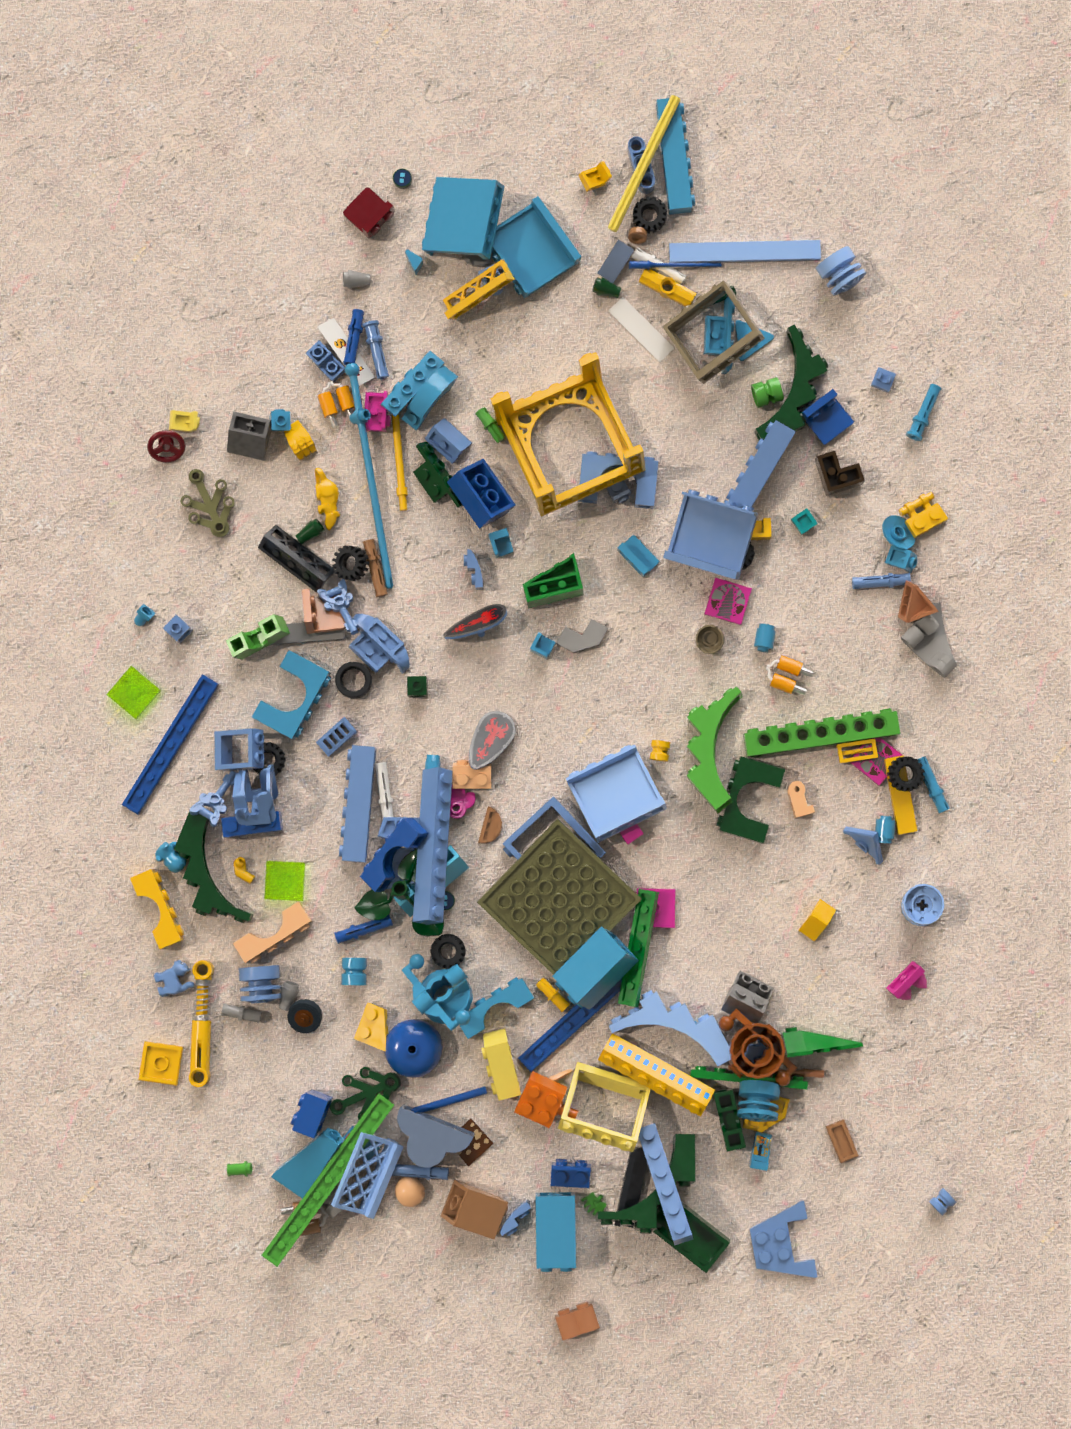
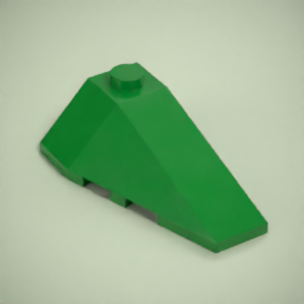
M797 1027L785 1028L786 1032H781L786 1057L810 1055L813 1052H830L833 1049L844 1050L863 1047L862 1042L797 1030Z

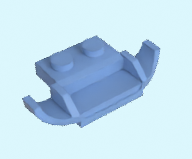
M366 614L354 615L352 620L355 619L361 634L349 645V648L375 673L390 661L391 663L394 662L403 674L410 666L404 643L377 617L374 618Z

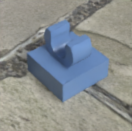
M878 367L871 386L888 393L896 374Z

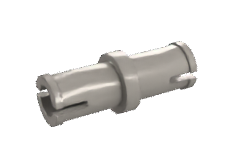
M224 1003L221 1016L238 1018V1021L243 1019L259 1023L262 1011L247 1009L242 1005L238 1007Z

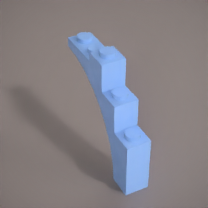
M650 990L642 994V999H640L642 1008L634 1007L628 1010V1015L624 1017L619 1015L611 1019L612 1023L609 1024L612 1033L637 1025L670 1027L687 1034L697 1041L711 1055L717 1066L731 1060L729 1054L730 1045L713 1014L710 1016L708 1013L697 1018L699 1022L695 1023L685 1003L681 1004L679 1001L671 1005V1010L667 1011L657 991L652 992Z

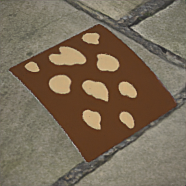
M469 1119L462 1128L474 1132L475 1136L466 1149L457 1152L468 1167L493 1145V1142L472 1119Z

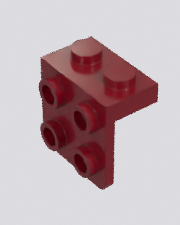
M366 187L346 207L343 215L369 239L372 235H376L380 231L381 226L394 216L395 210L389 201L385 203L374 191Z

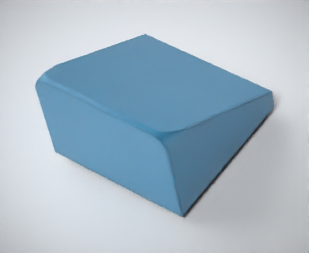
M406 249V258L415 275H417L423 266V259Z

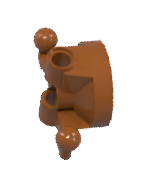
M735 1009L729 1016H723L719 1020V1027L723 1031H730L734 1027L735 1019L744 1026L735 1033L730 1042L729 1054L731 1060L728 1067L740 1078L751 1077L760 1079L769 1077L783 1064L787 1070L778 1072L775 1080L780 1086H787L791 1080L790 1076L797 1067L786 1057L783 1039L779 1032L770 1024L752 1023L738 1009ZM759 1039L767 1049L763 1050V1055L752 1063L744 1053L747 1052V1047L750 1043L756 1042Z

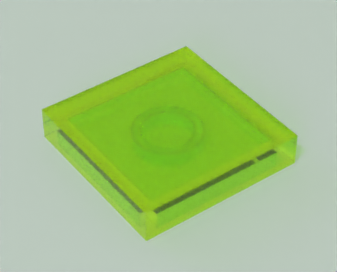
M130 666L106 695L137 720L161 690L133 666Z
M266 861L264 899L303 901L306 863Z

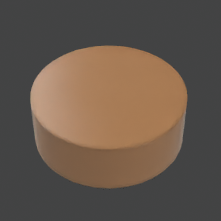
M633 227L628 232V239L633 244H642L647 240V231L642 227Z

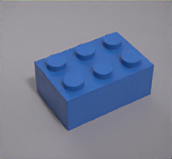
M484 458L459 470L447 481L479 529L505 516L515 506V503Z
M313 1089L301 1095L298 1102L300 1110L294 1113L291 1125H294L292 1130L311 1138L318 1136L333 1097Z

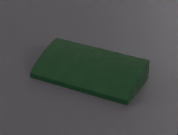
M681 1201L693 1240L674 1245L664 1212L657 1207V1229L652 1232L707 1273L730 1244V1239Z

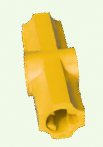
M645 269L639 279V283L658 292L663 298H669L684 307L691 305L696 296L695 292L676 283L673 278L665 277L652 269ZM665 284H669L673 289L665 291L662 287Z

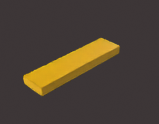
M904 755L884 759L886 775L889 772L888 767L892 765L891 762L895 761L896 758L904 757ZM906 766L899 771L900 779L905 782L908 781ZM888 781L897 835L916 832L917 826L910 791H899L892 787V783Z

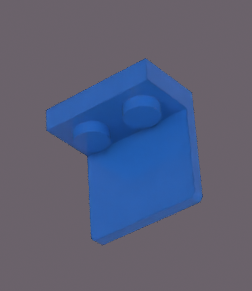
M834 389L802 412L807 425L823 445H826L854 423L837 401L836 397L838 394Z
M556 1159V1162H552L550 1186L589 1188L591 1164H587L586 1160H575V1163H568L567 1159Z

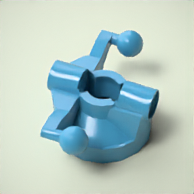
M420 954L412 955L409 964L402 969V972L413 984L412 1003L422 1015L425 1014L433 1022L446 1024L451 1031L458 1025L468 1024L470 1021V1013L468 1011L473 1000L472 988L467 981V975L459 965L456 964L450 969L436 970L429 974L421 983L411 970L422 968L424 958ZM452 986L450 989L448 988L445 995L437 997V1000L434 1001L435 992L440 987Z

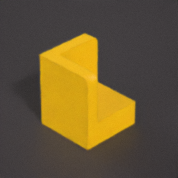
M763 518V520L756 521L751 540H770L771 518Z

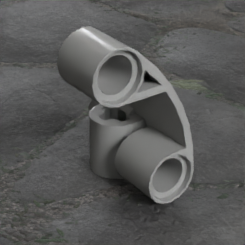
M932 603L939 612L915 620V623L901 636V640L929 667L946 678L957 664L946 637L941 604Z

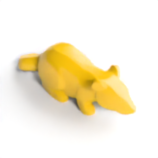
M315 468L316 496L318 501L321 500V505H318V513H325V526L330 531L340 516V513L337 511L339 490L334 482L327 479L321 468Z

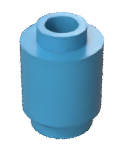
M759 624L754 643L757 651L768 653L769 650L773 649L776 633L774 631L775 626Z
M880 816V819H876L875 832H878L879 843L892 844L895 833V821L892 820L891 816Z

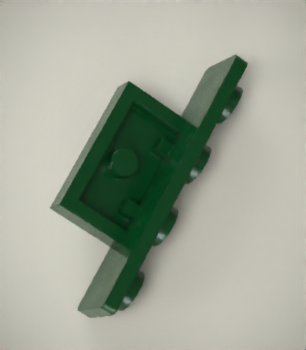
M428 442L418 443L416 448L425 459V462L413 473L433 503L438 502L448 494L458 508L463 507L447 483L453 476L447 472L444 463L436 456L434 448Z

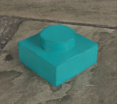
M807 508L791 518L792 523L801 535L818 524Z

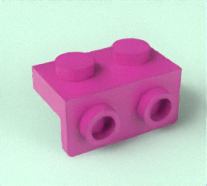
M384 391V393L365 392V409L369 410L371 418L365 423L367 431L387 432V427H390L391 415H388V411L381 406V403L389 395L388 391Z

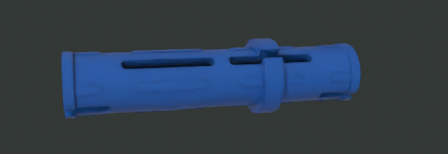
M360 309L352 310L351 324L348 325L349 335L343 361L344 365L355 363L360 333L363 332L362 321L364 311Z
M390 915L382 920H371L356 926L354 924L350 925V928L334 932L337 943L340 944L351 939L357 940L360 936L393 926Z

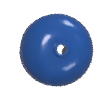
M404 1020L395 1025L387 1035L386 1060L390 1067L402 1076L410 1078L424 1076L438 1065L442 1057L443 1044L441 1036L433 1025L424 1020ZM409 1046H415L416 1051L414 1053L409 1052Z

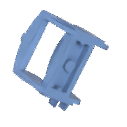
M273 764L261 770V788L252 789L248 769L239 770V773H235L232 798L235 817L239 824L250 826L269 824L275 821L276 813L273 799L278 797V788ZM247 802H252L251 813L248 811Z

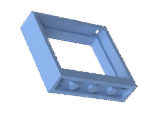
M554 796L503 843L505 853L510 858L514 856L518 859L521 854L511 844L552 806L599 858L606 853Z

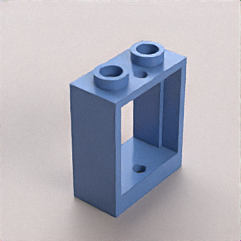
M250 728L214 732L215 770L233 771L264 768L263 730ZM248 735V763L233 764L232 736Z

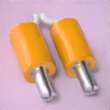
M331 381L327 383L328 386L317 397L324 418L329 417L332 428H337L338 424L335 415L338 412L331 392L325 391L330 388V385L334 387L339 386L335 391L342 412L347 411L349 420L350 412L351 414L353 413L355 406L349 386L334 384Z
M781 655L779 660H774L771 665L767 664L766 670L768 671V678L771 680V687L792 694V691L802 695L806 694L807 689L795 685V680L774 673L773 677H771V670L769 669L775 663H778L777 669L795 676L801 673L812 677L814 672L802 667L803 663Z

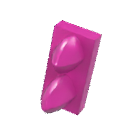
M912 961L886 989L897 999L911 1000V985L922 989L927 988V981L924 975L925 970Z

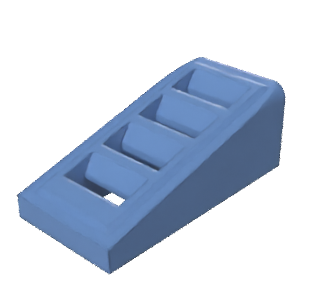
M343 717L316 743L329 757L353 737L357 731ZM342 725L349 730L348 734L341 728ZM336 730L344 736L343 739H340L335 733ZM333 735L338 743L335 745L329 736ZM325 740H327L329 744L333 747L332 749H329L324 744Z

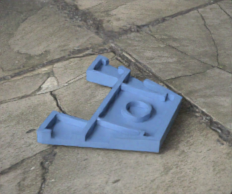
M804 1200L749 1228L757 1269L817 1278L814 1259L794 1262L787 1222L807 1219Z

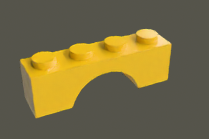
M150 869L131 877L130 880L137 896H146L153 899L160 909V921L152 931L159 949H164L183 941L184 931L181 925L176 923L175 918L177 914L174 908L168 904L167 900H170L166 889L163 890L161 887L162 878L159 872Z

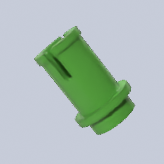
M248 1161L227 1164L228 1176L245 1175V1177H248L249 1174H252V1163H248Z

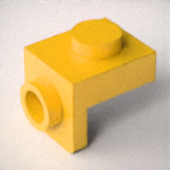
M604 161L594 168L582 171L578 175L587 192L605 186L612 178L610 170Z

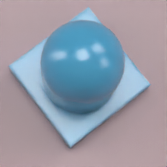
M143 604L137 610L138 614L134 622L137 626H143L156 613Z

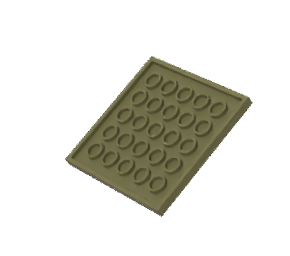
M557 818L486 891L477 903L554 975L601 926L611 931L642 898Z

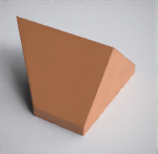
M906 580L898 618L910 623L939 612L917 585Z

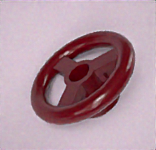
M163 430L150 437L147 443V450L156 461L163 463L174 462L184 454L185 441L178 433ZM173 437L179 442V449L174 447ZM158 439L159 446L153 449V443ZM164 451L171 452L175 455L171 457H162L157 454Z

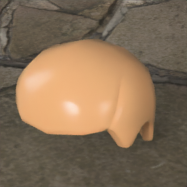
M402 1177L395 1185V1196L403 1206L415 1207L424 1199L425 1188L417 1177Z

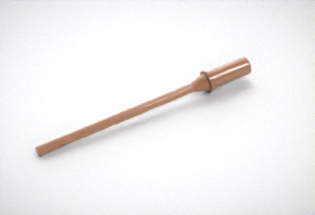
M803 1068L795 1070L793 1073L803 1076V1078H824V1070ZM778 1069L775 1073L786 1070Z

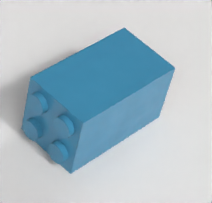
M601 926L553 977L556 980V986L561 991L565 990L569 994L567 998L574 1005L577 1004L580 1008L585 1007L590 1010L639 960L614 933Z
M575 1192L536 1193L537 1269H541V1272H552V1268H560L562 1272H570L572 1268H576Z

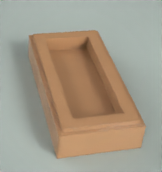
M844 1119L825 1126L840 1163L859 1156Z

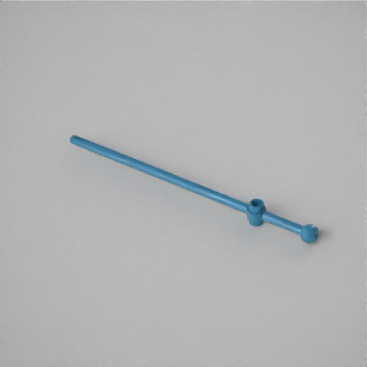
M356 363L347 364L345 367V373L350 377L355 411L350 415V421L353 424H357L359 429L385 584L388 589L393 588V580L365 425L371 418L369 410L362 407L357 379L360 368Z

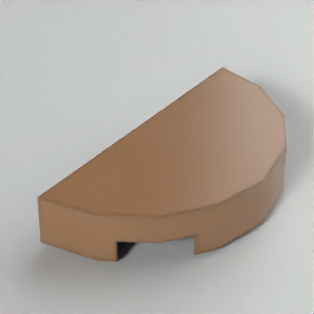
M489 806L487 807L478 841L481 844L494 841L502 830L500 815Z

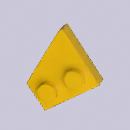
M367 1002L354 1039L386 1052L388 1026L386 1024L387 1009Z

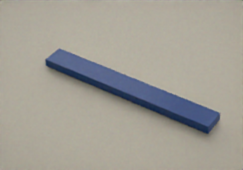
M203 674L201 675L123 801L122 805L137 815L140 814L219 686L218 683Z
M622 978L590 1010L585 1007L580 1008L576 1004L521 1054L518 1059L532 1072L620 992Z

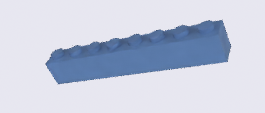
M441 767L425 769L422 774L419 824L428 832V835L418 846L413 922L426 925L443 923L453 771Z

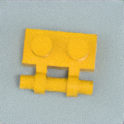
M932 492L918 496L917 500L904 504V507L898 510L901 516L909 515L910 518L905 521V524L914 538L948 519L939 503L932 506L929 503L930 500L935 498ZM922 506L924 511L917 514L915 509Z

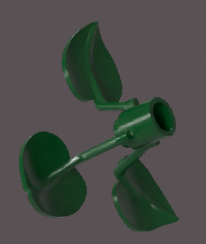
M418 848L407 854L400 862L398 876L403 881H397L392 885L389 900L384 891L374 892L369 890L363 895L355 906V910L361 916L375 921L386 918L391 911L388 904L392 902L394 896L399 900L407 899L414 907V902L409 897L410 890L407 884H410L411 881L415 883ZM444 918L443 923L430 925L416 923L412 919V927L421 936H439L444 929Z

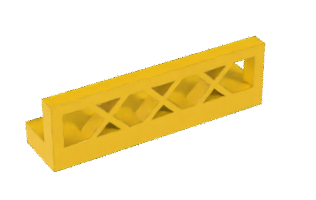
M500 260L443 299L448 309L444 312L447 319H457L515 280L505 260ZM502 266L504 272L495 277L496 270ZM484 277L490 278V282L480 287L481 280ZM468 288H475L474 293L465 297ZM453 298H460L459 303L455 306L451 305L450 301Z

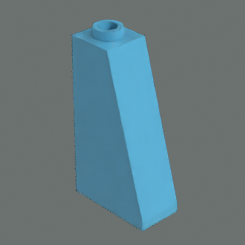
M325 1129L279 1166L271 1177L303 1198L344 1138L334 1129Z

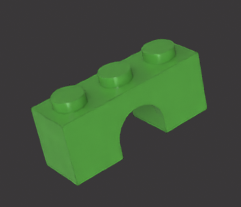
M272 614L258 622L259 627L250 632L241 631L227 639L226 643L232 657L243 660L289 635L290 632L284 618Z

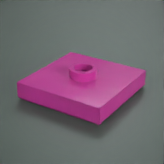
M637 888V894L639 889L659 892L653 927L675 928V889Z

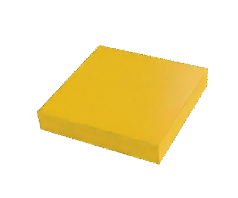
M144 1041L138 1080L177 1086L183 1047Z

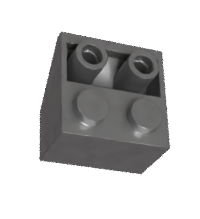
M233 411L228 433L227 452L264 461L271 434V420Z
M739 971L721 1010L731 1014L735 1009H738L752 1023H759L765 1013L774 988Z

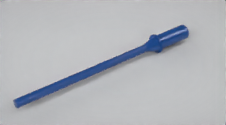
M629 261V269L649 270L654 267L722 266L721 263Z

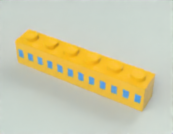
M613 1033L598 1058L605 1065L612 1067L621 1074L632 1078L639 1084L650 1088L657 1094L668 1098L675 1104L688 1109L691 1113L697 1114L700 1117L715 1089Z

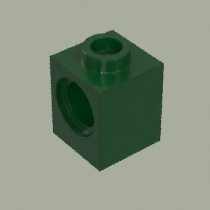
M407 676V696L409 698L428 697L427 676Z

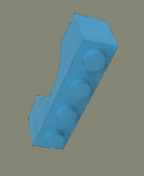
M517 977L507 983L509 986L504 990L499 987L491 992V998L485 1000L483 997L474 1003L476 1007L468 1011L470 1013L469 1023L460 1025L468 1039L485 1029V1015L491 1006L497 1003H509L519 1008L534 999L523 978L520 980Z

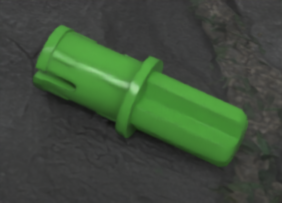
M486 407L479 409L476 412V416L485 426L484 429L489 431L497 443L503 441L505 435L496 424L497 420L491 417Z

